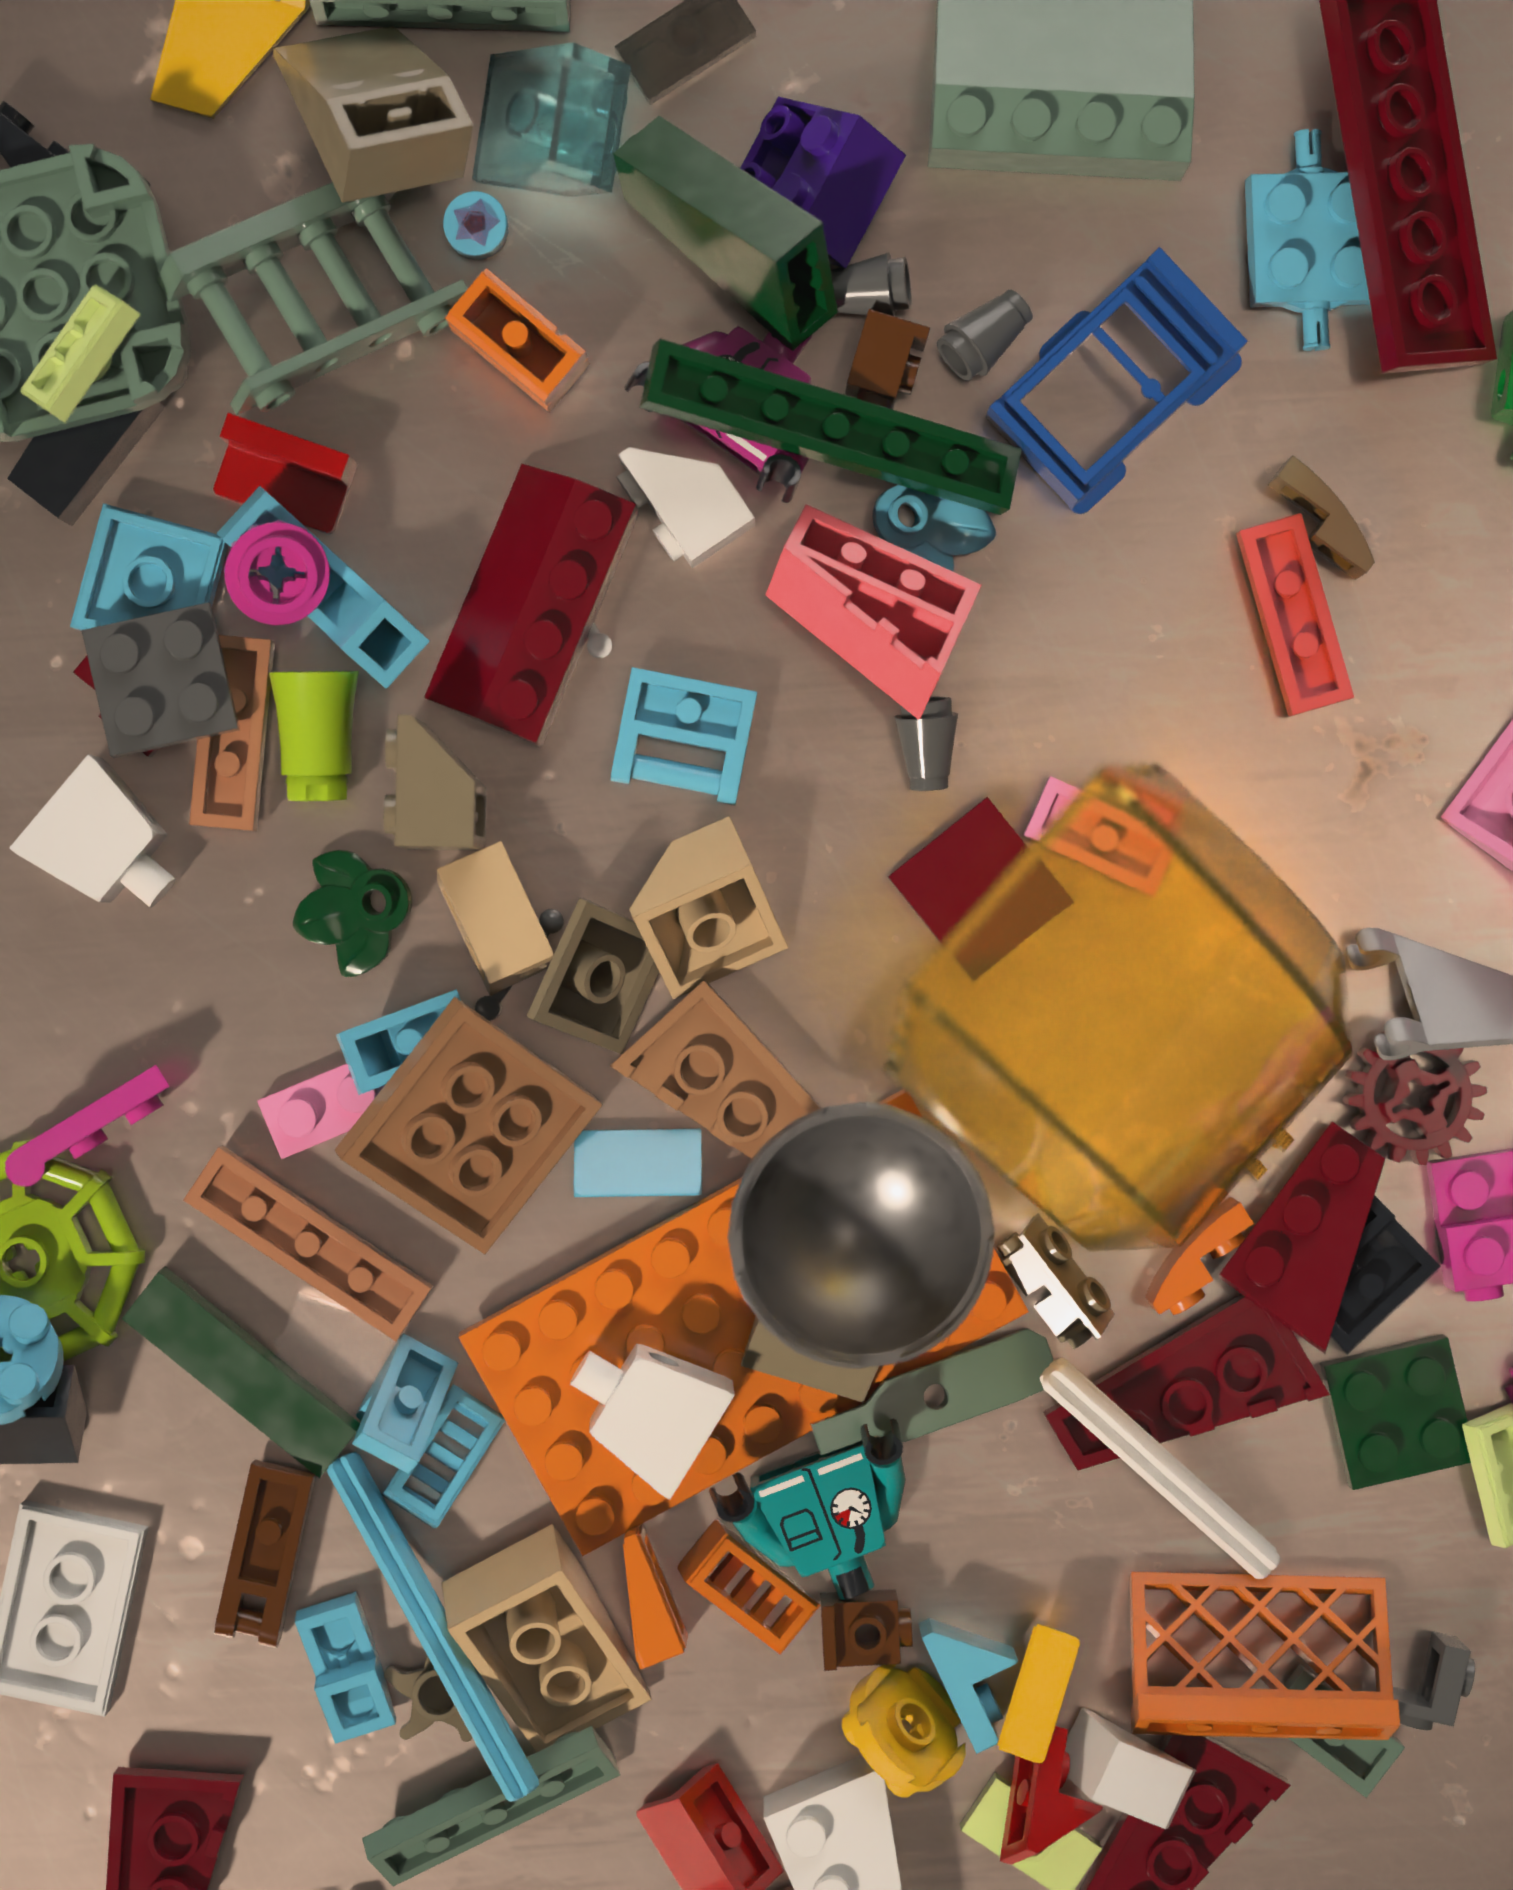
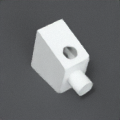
M89 754L9 847L17 855L98 902H112L124 887H127L151 908L166 895L176 881V878L151 858V855L167 837L165 830L114 769L104 759Z
M636 1344L621 1369L589 1351L570 1381V1385L600 1402L590 1418L589 1432L651 1487L669 1500L735 1396L733 1381L729 1378L643 1344Z

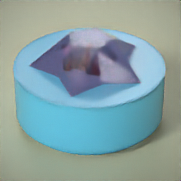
M479 191L463 193L448 205L444 214L443 228L451 247L465 258L473 260L489 258L496 254L507 240L509 225L502 205L487 193Z

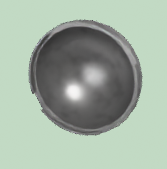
M858 1102L825 1107L798 1118L771 1137L760 1148L748 1164L732 1202L728 1242L734 1278L740 1292L767 1331L797 1353L810 1359L832 1366L859 1369L891 1365L913 1359L938 1345L958 1328L978 1301L985 1286L993 1257L995 1231L989 1196L981 1176L963 1149L952 1137L928 1119L889 1104Z

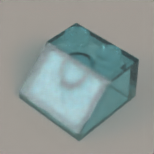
M574 42L491 54L472 180L481 184L568 197L612 193L614 176L617 170L613 153L619 149L623 116L627 105V89L631 65Z

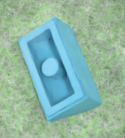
M702 1128L583 1130L574 1141V1197L702 1195Z

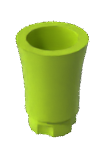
M359 671L269 672L277 711L281 775H288L285 781L288 801L347 800L348 777L346 774H352L353 709Z

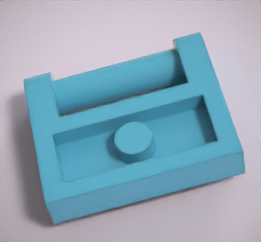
M632 667L613 760L611 781L630 784L631 779L718 795L717 802L736 805L757 691ZM639 735L726 752L723 770L636 754Z

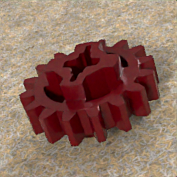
M1361 1047L1357 1053L1366 1064L1362 1072L1347 1070L1345 1075L1349 1080L1358 1084L1356 1093L1343 1096V1103L1359 1107L1360 1114L1355 1116L1349 1124L1355 1130L1370 1128L1372 1132L1367 1137L1365 1144L1374 1151L1383 1147L1386 1142L1389 1143L1387 1159L1400 1163L1406 1151L1410 1150V1155L1415 1164L1427 1165L1429 1149L1432 1148L1440 1157L1448 1159L1452 1157L1451 1146L1448 1142L1450 1139L1455 1138L1467 1143L1473 1139L1469 1131L1464 1127L1466 1120H1483L1485 1114L1482 1111L1472 1107V1098L1487 1094V1087L1472 1084L1469 1078L1481 1066L1478 1061L1474 1060L1459 1061L1458 1058L1464 1048L1423 1051V1053L1433 1056L1443 1064L1439 1068L1434 1067L1424 1071L1419 1069L1415 1059H1411L1410 1056L1396 1060H1383L1379 1057L1378 1053ZM1384 1070L1387 1078L1382 1093L1374 1098L1377 1079L1381 1071ZM1409 1082L1423 1086L1430 1085L1426 1087L1427 1091L1419 1096L1420 1108L1401 1104L1403 1103L1402 1099L1410 1094V1088L1407 1084ZM1455 1092L1453 1108L1446 1120L1443 1112L1448 1096ZM1402 1119L1410 1120L1414 1130L1418 1131L1421 1137L1399 1136L1386 1125L1390 1122L1396 1123Z

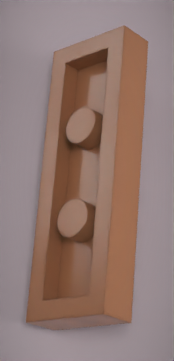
M218 635L240 730L197 740L189 825L257 832L271 691L269 672L273 670L275 642L269 639Z

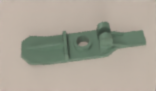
M1028 1328L1021 1329L992 1342L883 1380L865 1403L810 1423L821 1455L862 1441L860 1430L863 1424L868 1425L871 1436H886L891 1431L889 1419L897 1420L902 1442H907L1018 1402L1043 1391L1044 1389L1039 1379L1040 1375L1054 1360L1045 1337ZM933 1384H940L944 1389L942 1403L936 1407H928L924 1401L926 1389Z

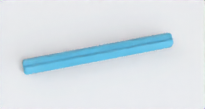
M356 1452L341 1456L328 1466L327 1473L506 1800L514 1802L521 1799L539 1786L537 1775L484 1679L448 1631L445 1609L361 1456Z

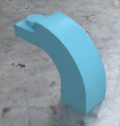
M259 486L216 534L231 547V544L247 532L251 525H261L279 519L283 522L305 528L322 546L330 569L326 594L318 607L308 617L348 656L387 689L430 641L301 522ZM275 547V555L272 556L270 566L259 567V570H257L261 575L267 577L268 581L277 589L281 588L283 578L293 577L294 574H304V572H297L295 568H289L285 565L283 556L280 553V547Z

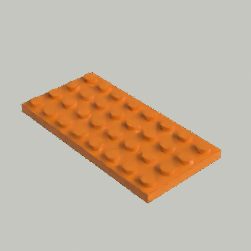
M907 1088L878 1102L889 1104L922 1117ZM742 1178L464 1329L459 1333L458 1338L581 1555L584 1556L625 1534L626 1530L645 1523L811 1432L810 1423L844 1412L866 1402L883 1380L944 1359L1028 1313L1026 1305L995 1249L993 1250L991 1267L985 1286L978 1301L964 1321L946 1339L929 1351L905 1362L900 1361L896 1364L879 1366L864 1402L741 1366L743 1354L756 1316L744 1300L734 1278L728 1242L731 1206ZM636 1344H643L721 1374L733 1381L735 1396L670 1500L651 1487L589 1432L590 1418L600 1402L570 1385L575 1371L589 1351L621 1369Z

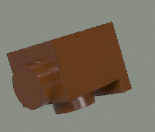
M869 309L846 383L845 394L890 409L894 408L898 391L911 395L921 357L911 355L910 351L913 348L924 352L931 327Z
M896 1589L871 1590L845 1600H840L837 1592L820 1593L824 1671L837 1670V1667L901 1664L900 1647H913L912 1619L910 1608H898ZM863 1624H872L879 1629L880 1633L875 1641H859L855 1636L856 1630Z

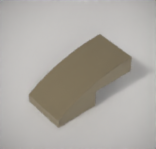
M1294 455L1291 456L1280 467L1268 486L1319 522L1308 536L1311 548L1353 579H1358L1368 573L1375 563L1368 543L1359 526L1330 487Z

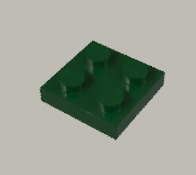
M1441 1334L1320 1363L1324 1384L1330 1394L1327 1397L1347 1483L1352 1490L1471 1463L1462 1424L1468 1422L1447 1336Z

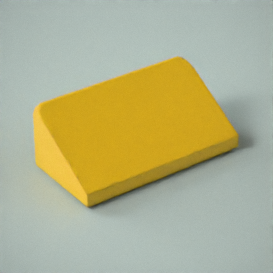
M1037 1624V1626L1033 1627L998 1740L999 1750L1035 1763L1044 1762L1080 1647V1639L1078 1637L1045 1625Z

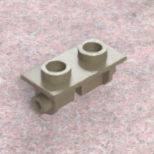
M1039 1213L1036 1214L1020 1236L1015 1232L1004 1239L996 1248L1003 1256L1000 1260L1025 1296H1028L1045 1284L1051 1293L1039 1300L1034 1307L1057 1336L1060 1343L1068 1341L1071 1347L1075 1349L1088 1341L1092 1336L1096 1340L1100 1338L1115 1313L1111 1309L1109 1296L1103 1286L1095 1278L1086 1277L1072 1258V1249L1065 1236L1056 1227L1048 1226Z

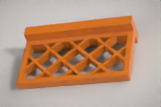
M1131 1571L1129 1576L1133 1683L1131 1734L1389 1740L1400 1727L1399 1701L1394 1700L1385 1578L1268 1575L1264 1579H1256L1251 1574ZM1145 1589L1170 1590L1187 1609L1164 1630L1145 1611ZM1187 1590L1204 1592L1195 1599ZM1216 1591L1233 1592L1251 1609L1230 1632L1202 1606ZM1251 1592L1268 1593L1259 1601ZM1279 1593H1296L1315 1611L1294 1633L1266 1608ZM1315 1594L1331 1595L1323 1603ZM1343 1594L1370 1595L1372 1620L1358 1635L1329 1609ZM1193 1614L1221 1640L1199 1663L1171 1637ZM1256 1616L1285 1642L1264 1664L1236 1639ZM1320 1617L1348 1643L1328 1666L1299 1640ZM1146 1628L1157 1638L1148 1648L1146 1645ZM1371 1632L1373 1633L1374 1651L1363 1641ZM1162 1645L1190 1671L1175 1687L1148 1686L1147 1661ZM1226 1647L1254 1672L1241 1688H1223L1205 1670ZM1290 1648L1318 1674L1305 1690L1287 1689L1269 1671ZM1356 1650L1375 1669L1376 1692L1352 1691L1333 1671ZM1197 1678L1206 1687L1187 1686ZM1261 1679L1270 1689L1251 1688ZM1325 1681L1335 1691L1316 1689Z

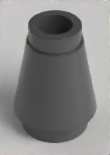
M888 252L850 264L847 268L841 267L831 270L838 313L867 315L868 310L871 309L896 317L897 310L911 309V283L906 257L891 259V255Z
M1009 289L1001 296L945 325V335L937 341L939 353L950 369L960 378L969 381L977 374L985 376L1021 333L1025 325L1033 319L1031 309L1018 293Z
M930 697L920 720L900 705L901 715L895 716L908 777H910V789L915 791L947 789L958 713L952 712L951 698Z

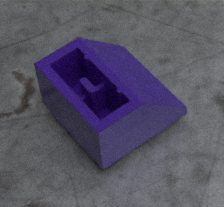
M778 96L771 111L763 119L760 131L740 169L820 220L823 224L829 264L847 268L906 154L860 115Z

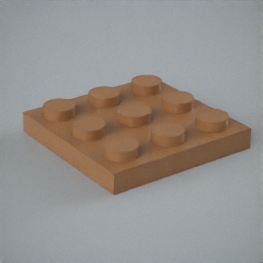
M454 997L338 1144L335 1152L342 1161L485 1255L603 1105L590 1092L461 1000Z

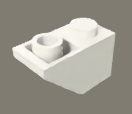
M631 447L618 454L621 464L626 470L617 476L618 481L632 502L636 503L638 509L648 502L661 522L659 526L653 529V532L673 561L684 555L693 569L755 526L754 515L719 464Z

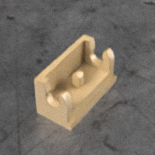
M502 841L437 868V882L489 996L499 993L501 990L548 968L546 963L552 960L554 952Z

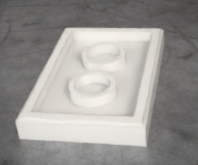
M24 1500L20 1504L0 1596L1 1695L104 1717L110 1711L149 1526Z

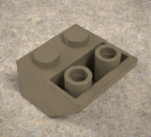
M397 714V729H387L385 738L386 768H394L396 772V795L386 794L384 800L385 833L395 835L394 846L406 849L479 851L485 848L487 788L424 722L410 714Z

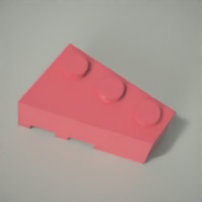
M806 504L784 545L766 596L920 720L982 585Z

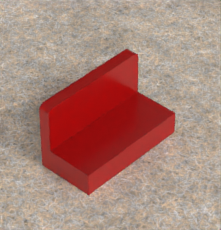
M227 413L219 437L228 444L213 487L214 493L222 498L244 504L254 491L261 486L304 526L326 534L334 533L358 466L355 460L349 454Z
M718 1763L703 1767L672 1796L646 1803L636 1812L638 1819L682 1890H765L784 1872V1869Z

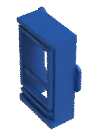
M1159 247L1092 312H1078L1041 347L1039 351L1040 360L998 400L990 405L985 417L1012 446L1022 449L1021 456L1061 497L1072 512L1085 514L1124 478L1126 467L1123 461L1186 402L1192 406L1202 405L1238 372L1242 365L1239 352L1248 341ZM1124 303L1190 373L1167 396L1160 391V383L1156 379H1149L1100 327ZM1093 334L1139 383L1142 395L1148 399L1153 398L1157 405L1085 471L1022 404L1021 400Z

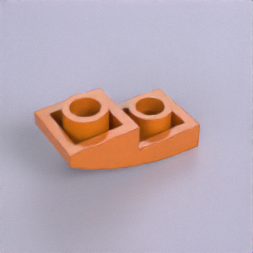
M1230 1197L1211 1210L1184 1235L1166 1257L1145 1295L1150 1306L1159 1315L1170 1309L1173 1315H1177L1191 1308L1205 1297L1202 1287L1212 1282L1213 1278L1200 1258L1210 1253L1213 1259H1217L1231 1252L1245 1240L1242 1231L1254 1224L1241 1202Z

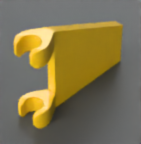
M175 0L150 100L158 104L214 119L306 13L310 1Z

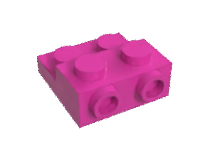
M1513 1148L1427 1161L1426 1166L1444 1286L1454 1292L1464 1291L1466 1301H1486L1503 1297V1285L1513 1284Z

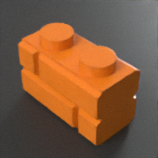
M487 268L481 272L445 317L453 333L548 412L554 409L590 364L587 353L566 334L560 335L558 328Z

